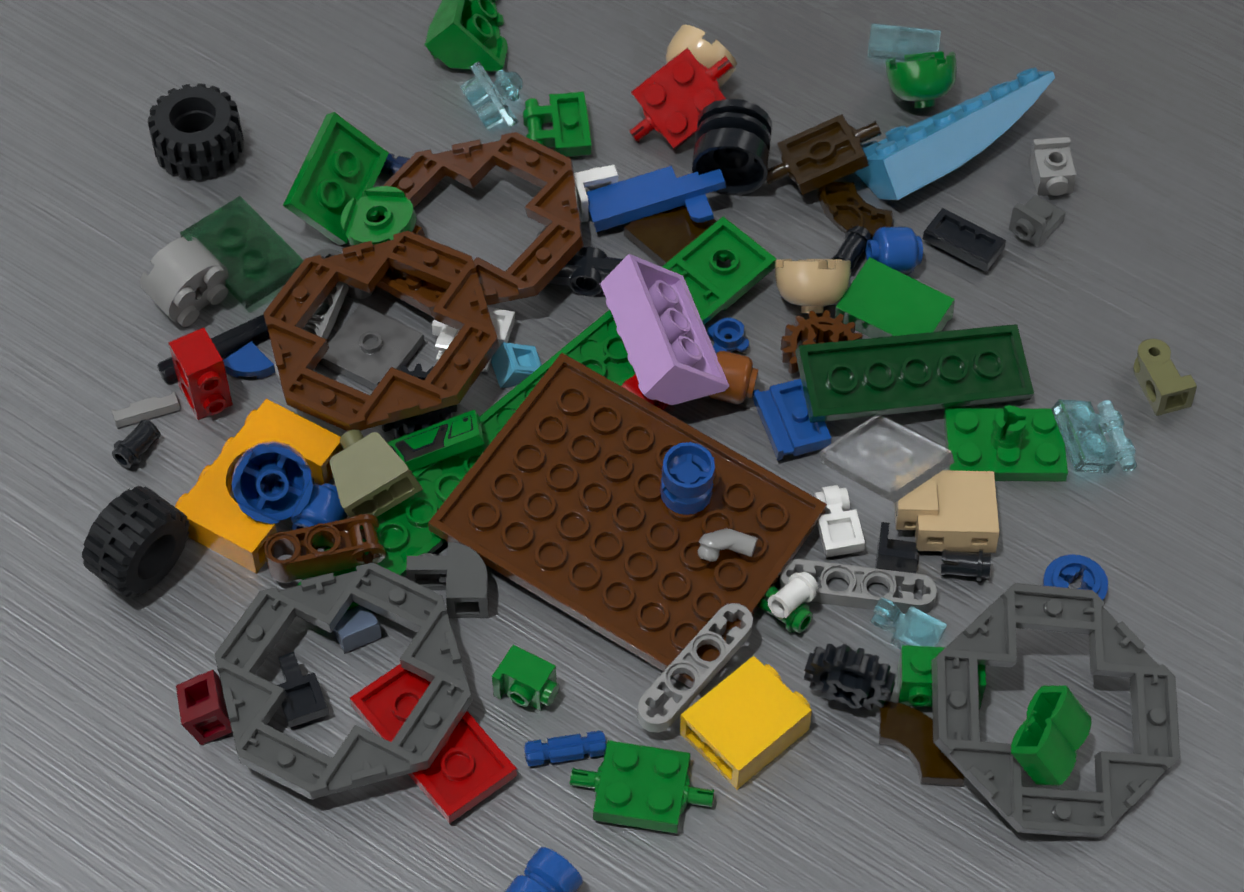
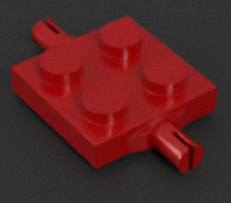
M686 48L631 91L642 106L646 118L630 129L629 132L639 142L655 129L663 134L670 145L676 150L696 134L698 116L703 108L714 101L726 99L721 92L717 80L734 68V66L724 56L708 69L699 63L691 51Z

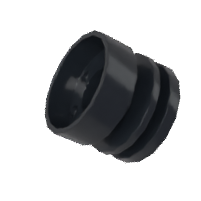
M740 99L714 101L704 107L698 116L692 173L698 172L701 175L720 169L726 188L713 192L723 195L736 196L748 194L760 188L767 179L772 134V121L768 113L757 104Z

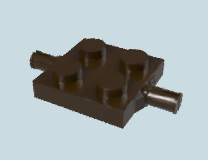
M843 114L780 141L777 143V146L782 156V163L768 169L766 181L770 185L789 176L790 179L796 182L800 192L804 195L846 175L853 174L869 166L862 143L879 135L881 136L880 128L877 122L874 121L856 130L847 123Z

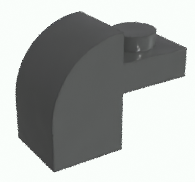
M448 542L447 556H438L432 553L407 556V579L430 590H446L448 618H488L489 590L487 570L484 561L477 552L463 544Z

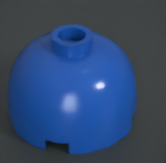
M277 441L258 443L246 450L235 465L232 476L234 497L242 512L255 521L274 524L291 516L293 518L301 513L310 500L313 489L310 466L303 455L289 444Z

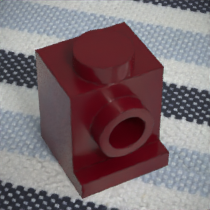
M214 670L199 674L176 685L181 725L200 745L232 732L221 680Z

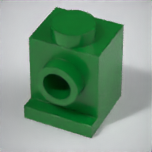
M515 645L511 646L492 675L494 697L501 700L503 695L507 694L516 704L524 707L529 705L541 711L544 705L550 706L559 691L556 665Z

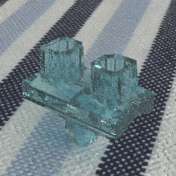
M479 61L472 65L470 68L475 76L460 86L472 106H475L488 96L490 97L489 101L475 109L486 128L490 129L503 120L506 121L510 128L517 124L519 121L505 102V99L510 98L511 101H516L520 98L519 91L523 86L520 75L516 72L505 73L504 70H500L495 74L497 79L493 83Z

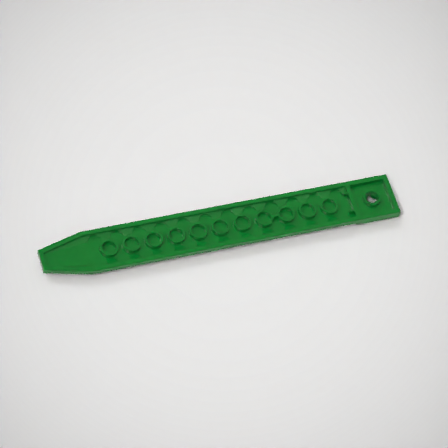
M723 216L662 267L683 275L701 320L705 325L722 309L725 311L774 270L777 258ZM719 259L725 262L729 259L731 260L730 267L721 268L717 266L716 261ZM611 310L603 314L479 416L484 438L483 445L412 471L423 489L377 516L379 522L377 530L378 540L386 552L385 558L377 563V565L405 577L407 575V556L433 553L446 542V540L429 531L428 522L561 353L620 386L627 379L635 375L633 366L628 361V353L622 338L617 333V325ZM327 546L324 551L330 550L332 547ZM351 568L337 571L333 575L338 576L357 571V569ZM352 602L347 611L359 604Z

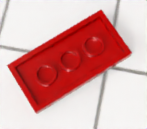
M399 664L351 696L350 703L374 734L392 742L431 684V681L402 668L401 664ZM466 711L430 768L409 773L408 775L450 824L517 776V768L470 713Z

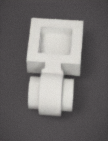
M838 485L822 487L821 492L814 493V497L827 504L826 512L824 515H821L817 523L825 558L865 551V540L856 509L850 510V500L846 487L839 488Z

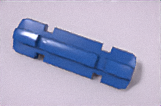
M600 730L586 732V737H581L579 733L547 738V743H542L541 739L527 741L524 745L526 762L529 766L545 764L544 760L549 759L550 763L581 759L584 758L583 754L589 753L590 757L604 755L607 747L604 732Z

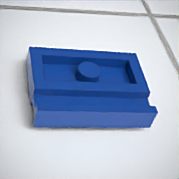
M801 379L770 386L769 390L762 392L759 389L753 390V402L777 460H781L784 455L792 453L794 456L831 447L832 438L825 421L810 423Z

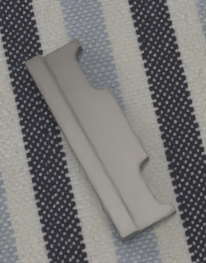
M174 391L169 396L162 398L154 396L130 403V406L120 410L111 409L116 427L120 428L144 419L147 420L178 411L180 406Z

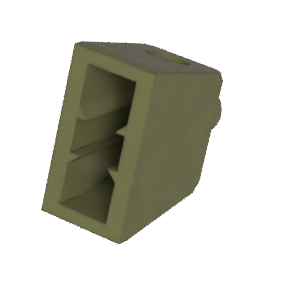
M359 430L347 431L340 438V444L344 450L332 456L329 461L341 506L350 518L359 514H372L377 517L423 489L408 466L378 432H372L363 437Z

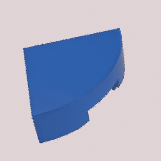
M252 342L223 360L226 373L233 377L257 376V379H261L275 373L274 364Z

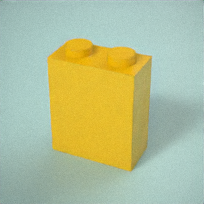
M752 656L681 714L680 735L738 790L810 729L812 710L807 699L797 691L792 692L782 682L780 675L769 664L763 665L755 656Z

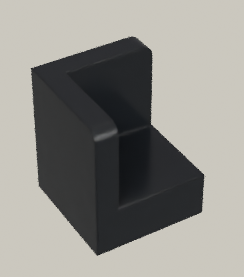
M881 522L875 568L916 573L919 559L916 542L888 539L889 523Z

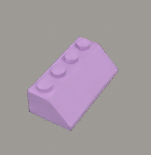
M628 254L600 285L606 297V305L611 310L617 325V333L622 338L628 353V361L633 366L639 381L640 391L651 400H658L669 405L725 391L729 387L728 381L718 362L715 350L683 275Z

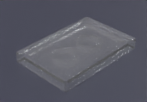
M881 415L871 417L819 452L822 464L893 503L954 463L952 451Z

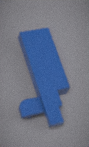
M668 166L586 192L589 203V215L596 232L683 205L686 206L691 220L699 223L714 219L705 194L726 188V184L720 169L701 175L698 172L676 178L672 166Z

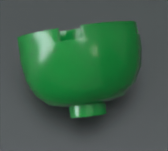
M944 51L904 55L905 62H895V57L885 60L890 88L900 99L914 101L915 108L935 106V99L947 95L953 88L956 80V53L952 51L946 58H944Z

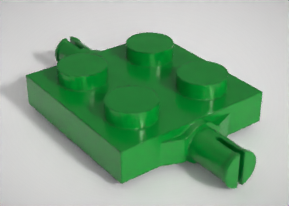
M610 740L607 742L604 761L599 766L597 772L572 768L570 776V786L594 789L596 797L593 809L594 821L677 833L680 815L686 808L687 803L712 808L715 791L714 789L690 787L688 770L691 753Z

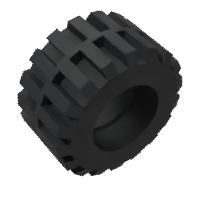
M198 83L194 87L186 84L182 85V89L176 90L173 88L169 90L167 96L161 95L157 99V105H152L150 109L148 126L155 157H157L161 167H166V171L169 174L174 175L178 173L179 178L186 180L189 176L194 177V180H202L203 176L209 175L210 178L218 176L217 172L220 170L226 172L230 169V163L238 161L239 153L243 151V134L235 101H231V96L227 92L220 93V88L215 86L206 88L205 84Z
M136 486L132 490L128 489L119 497H115L101 511L95 522H93L83 544L85 546L82 551L83 564L91 573L122 596L128 598L140 596L162 581L178 561L189 535L188 529L190 525L187 516L147 487Z

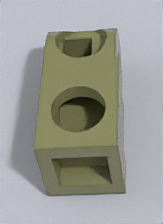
M1154 338L1142 341L1138 346V356L1134 362L1133 372L1155 415L1159 416L1191 407L1197 389L1191 374L1183 377L1180 376L1172 360H1170L1171 350L1165 342Z

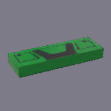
M474 409L387 443L412 472L484 444L480 417Z

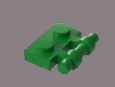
M585 92L549 94L550 105L539 106V102L535 98L525 101V110L522 115L523 123L528 128L527 138L546 147H555L556 152L566 157L592 155ZM544 123H552L553 129L542 130V125Z

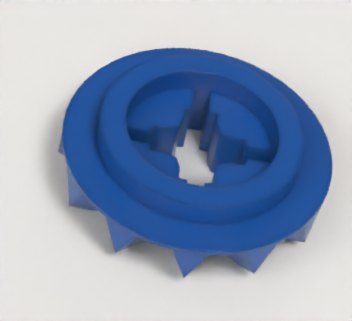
M1071 554L1058 557L1048 565L1044 573L1043 586L1069 588V583H1072L1074 579L1077 580L1078 576L1081 575V588L1078 589L1093 590L1104 601L1108 591V579L1102 567L1094 560L1082 555Z

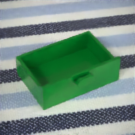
M869 257L836 305L835 318L839 314H843V324L846 325L854 322L856 324L855 330L870 338L941 332L946 323L953 317L955 299Z

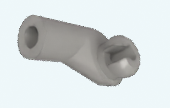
M728 528L704 534L698 541L701 543L697 551L698 556L714 562L718 559L720 550L729 549L752 557L758 538Z

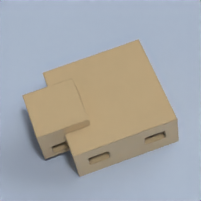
M915 470L914 479H897L894 496L896 530H916L915 542L918 551H943V549H947L949 551L979 552V549H983V552L996 553L999 538V521L993 471Z

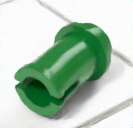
M773 586L768 589L765 596L769 598L779 590ZM762 599L759 607L786 624V629L789 632L796 631L802 633L809 626L813 618V613L809 611V606L805 603H802L787 618L784 617L783 619L771 612L767 600Z

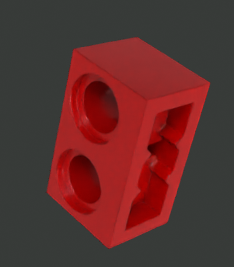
M204 327L168 342L179 388L197 420L209 415H216L233 405L224 361Z

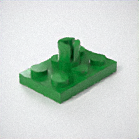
M335 112L326 114L283 206L337 245L347 244L348 239L341 225L342 211L352 198L355 197L357 202L360 198L366 196L365 190L373 188L389 152Z
M1011 405L1004 406V408H945L943 418L948 470L993 471L995 481L1066 482L1068 468L1061 409H1030Z

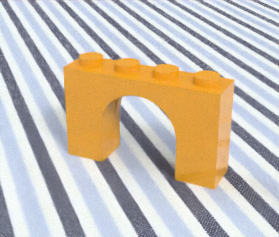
M266 398L257 410L254 409L249 413L244 426L236 436L230 437L225 442L221 454L213 464L207 465L202 470L198 482L189 493L183 494L178 499L175 507L183 512L189 521L188 537L257 574L266 563L265 543L270 536L277 533L275 523L268 524L255 521L242 512L238 503L231 497L233 492L232 476L236 463L246 450L258 443L277 441L289 444L305 458L310 466L314 482L323 485L329 483L333 478L329 463L331 457L344 450L340 444L341 437Z

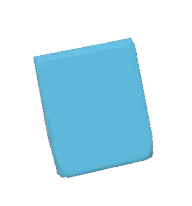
M505 342L501 344L491 360L501 388L517 386L542 365L535 346Z

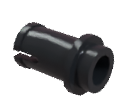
M854 226L845 232V241L832 258L851 260L850 273L853 271L862 253L866 252L867 241L872 239L871 233L861 226Z
M146 419L141 420L137 427L123 441L118 440L114 444L113 458L125 468L138 465L141 461L140 456L156 439L160 438V431L152 422Z
M943 549L942 560L956 561L959 564H941V575L977 577V581H981V577H990L991 554L983 553V549H979V553Z

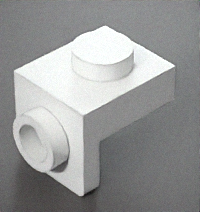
M615 165L595 167L590 170L574 173L581 223L589 221V203L586 192L617 183L618 174Z

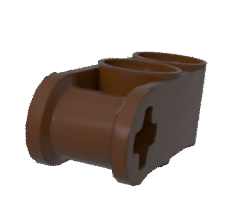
M359 514L348 519L273 534L267 539L264 546L271 577L282 583H290L295 580L356 568V566L372 562L375 564L381 562L385 558L386 552L383 545L379 544L377 535L379 522L377 517L372 514ZM321 547H332L327 551H317ZM283 555H291V557L286 560L278 559L280 556Z

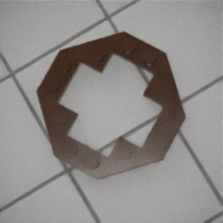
M517 132L503 134L499 141L484 144L481 143L480 139L452 145V150L435 154L432 153L431 149L416 152L383 185L395 187L403 191L405 197L411 200L413 207H415L445 176L473 189L497 165L542 188L525 206L527 217L547 226V228L515 262L504 271L479 257H476L473 261L487 306L537 296L584 246L574 168L571 159ZM384 215L379 216L378 220H375V221H372V222H373V223L380 222V221L384 220L385 217H384ZM415 225L412 232L426 238L423 228ZM393 267L388 269L377 284L379 288L432 317L433 308L447 291V289Z
M405 231L394 234L393 240L375 245L372 244V241L349 246L342 248V254L322 259L321 254L305 258L263 312L287 405L345 431H362L459 404L499 348L498 338L472 256L413 232ZM393 267L447 289L433 308L434 320L460 331L425 380L391 367L372 394L368 395L313 371L329 350L327 339L305 331L303 328L338 281L371 293L388 269Z

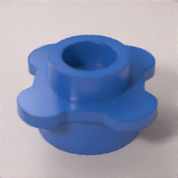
M723 318L708 328V336L713 339L715 353L719 351L733 352L735 350L744 352L749 347V340L744 338V324L734 318Z

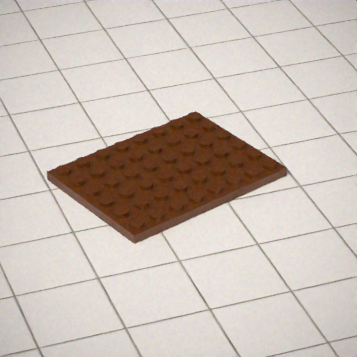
M561 353L428 522L429 531L447 542L463 544L473 549L480 555L487 566L664 672L723 606L731 603L741 604L751 612L753 617L760 607L762 599L766 598L765 594L768 589L776 584L780 574L817 525L821 515H824L826 512L827 504ZM692 442L700 444L709 450L714 458L715 473L709 504L702 511L695 514L683 515L675 513L666 507L661 499L662 464L665 454L671 447L680 443ZM725 528L758 538L752 557L725 549L720 550L719 557L714 562L698 556L697 551L701 545L698 541L704 534ZM736 619L733 622L727 620L726 630L721 636L725 641L728 632L733 627H741V620ZM709 644L700 646L696 651L697 655L704 661H714L720 655L719 650ZM679 673L673 676V678L690 688L694 685L692 677L686 673Z

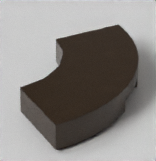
M831 182L817 189L818 199L823 212L842 232L845 233L854 226H861L871 233L873 239L874 233L880 227H893L892 211L878 209L866 203L857 193L854 182Z
M885 701V705L879 707V744L895 747L906 754L918 769L921 784L963 786V773L933 742L932 718L913 707L893 701Z

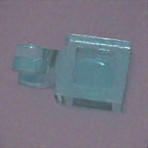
M882 597L874 608L873 612L875 614L871 619V623L875 626L893 633L890 644L901 649L902 645L936 647L947 624L910 606L906 614H903L896 604Z

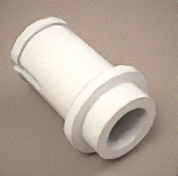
M807 572L792 574L788 579V584L769 597L768 606L771 612L781 619L787 618L803 602L812 601L818 590L815 578Z

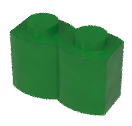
M1067 685L1042 686L1034 694L1028 705L1027 719L1018 728L1013 737L1011 754L1036 785H1062L1070 776L1075 766L1076 751L1088 737L1092 719Z

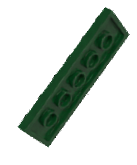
M1017 324L798 345L795 351L810 423L1030 400L1034 395Z

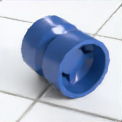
M686 442L671 447L665 454L662 464L661 499L666 507L673 512L683 515L695 514L702 511L709 504L715 473L714 458L709 450L700 444Z
M540 847L526 863L525 876H516L504 892H576L583 884V879L577 869L563 856L551 849Z

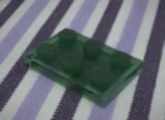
M241 196L180 232V236L185 237L188 241H192V236L196 237L227 268L228 278L225 280V287L246 309L285 285L304 261Z

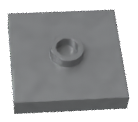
M360 303L328 343L329 350L319 363L374 390L378 382L382 380L391 367L401 371V366L407 365L424 343V334Z

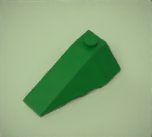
M442 0L429 26L424 46L428 48V51L434 58L441 60L449 68L500 71L504 68L508 46L507 39L500 35V27L504 24L503 15L497 13L496 1L498 0Z

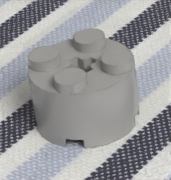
M193 236L192 241L181 237L164 246L151 259L150 262L154 267L148 275L144 271L140 280L142 290L172 321L179 322L183 327L194 323L199 316V311L208 304L218 305L229 292L225 287L228 279L227 268Z

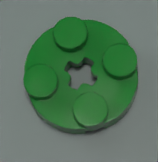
M378 186L365 190L366 196L360 198L357 202L355 197L346 204L341 214V225L350 246L372 241L373 245L394 239V234L405 231L412 232L416 225V213L411 200L405 197L403 191L391 186ZM384 215L385 219L380 222H372L378 220L379 216Z

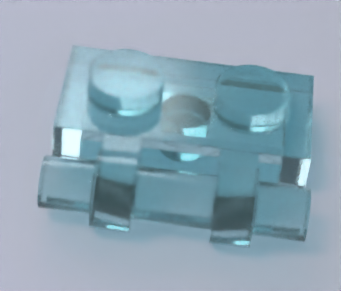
M1059 399L1051 408L1076 472L1109 473L1116 465L1115 461H1119L1124 472L1132 471L1137 467L1134 458L1136 450L1131 439L1126 438L1122 428L1124 420L1121 413L1114 409L1110 400L1102 401L1097 405L1100 414L1095 413L1091 401ZM1104 433H1108L1111 442L1106 441Z

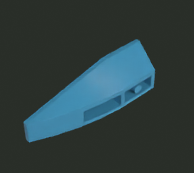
M1037 68L1024 70L1016 75L1017 79L997 84L986 93L968 99L959 105L907 128L905 126L893 128L885 133L886 138L879 142L870 141L862 144L869 166L856 171V175L878 199L899 200L957 169L1004 134L1035 103L1055 79L1054 72L1038 71Z

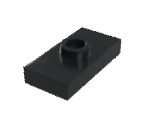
M944 208L939 211L923 233V240L985 272L988 271L998 258L1006 244L1005 239Z

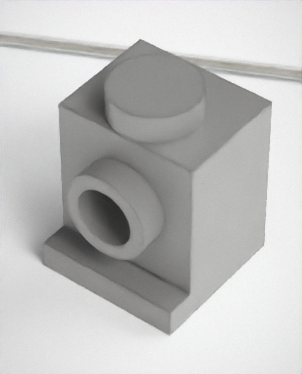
M1070 138L1033 139L1029 166L1036 195L1058 196L1073 193L1077 174L1070 151Z

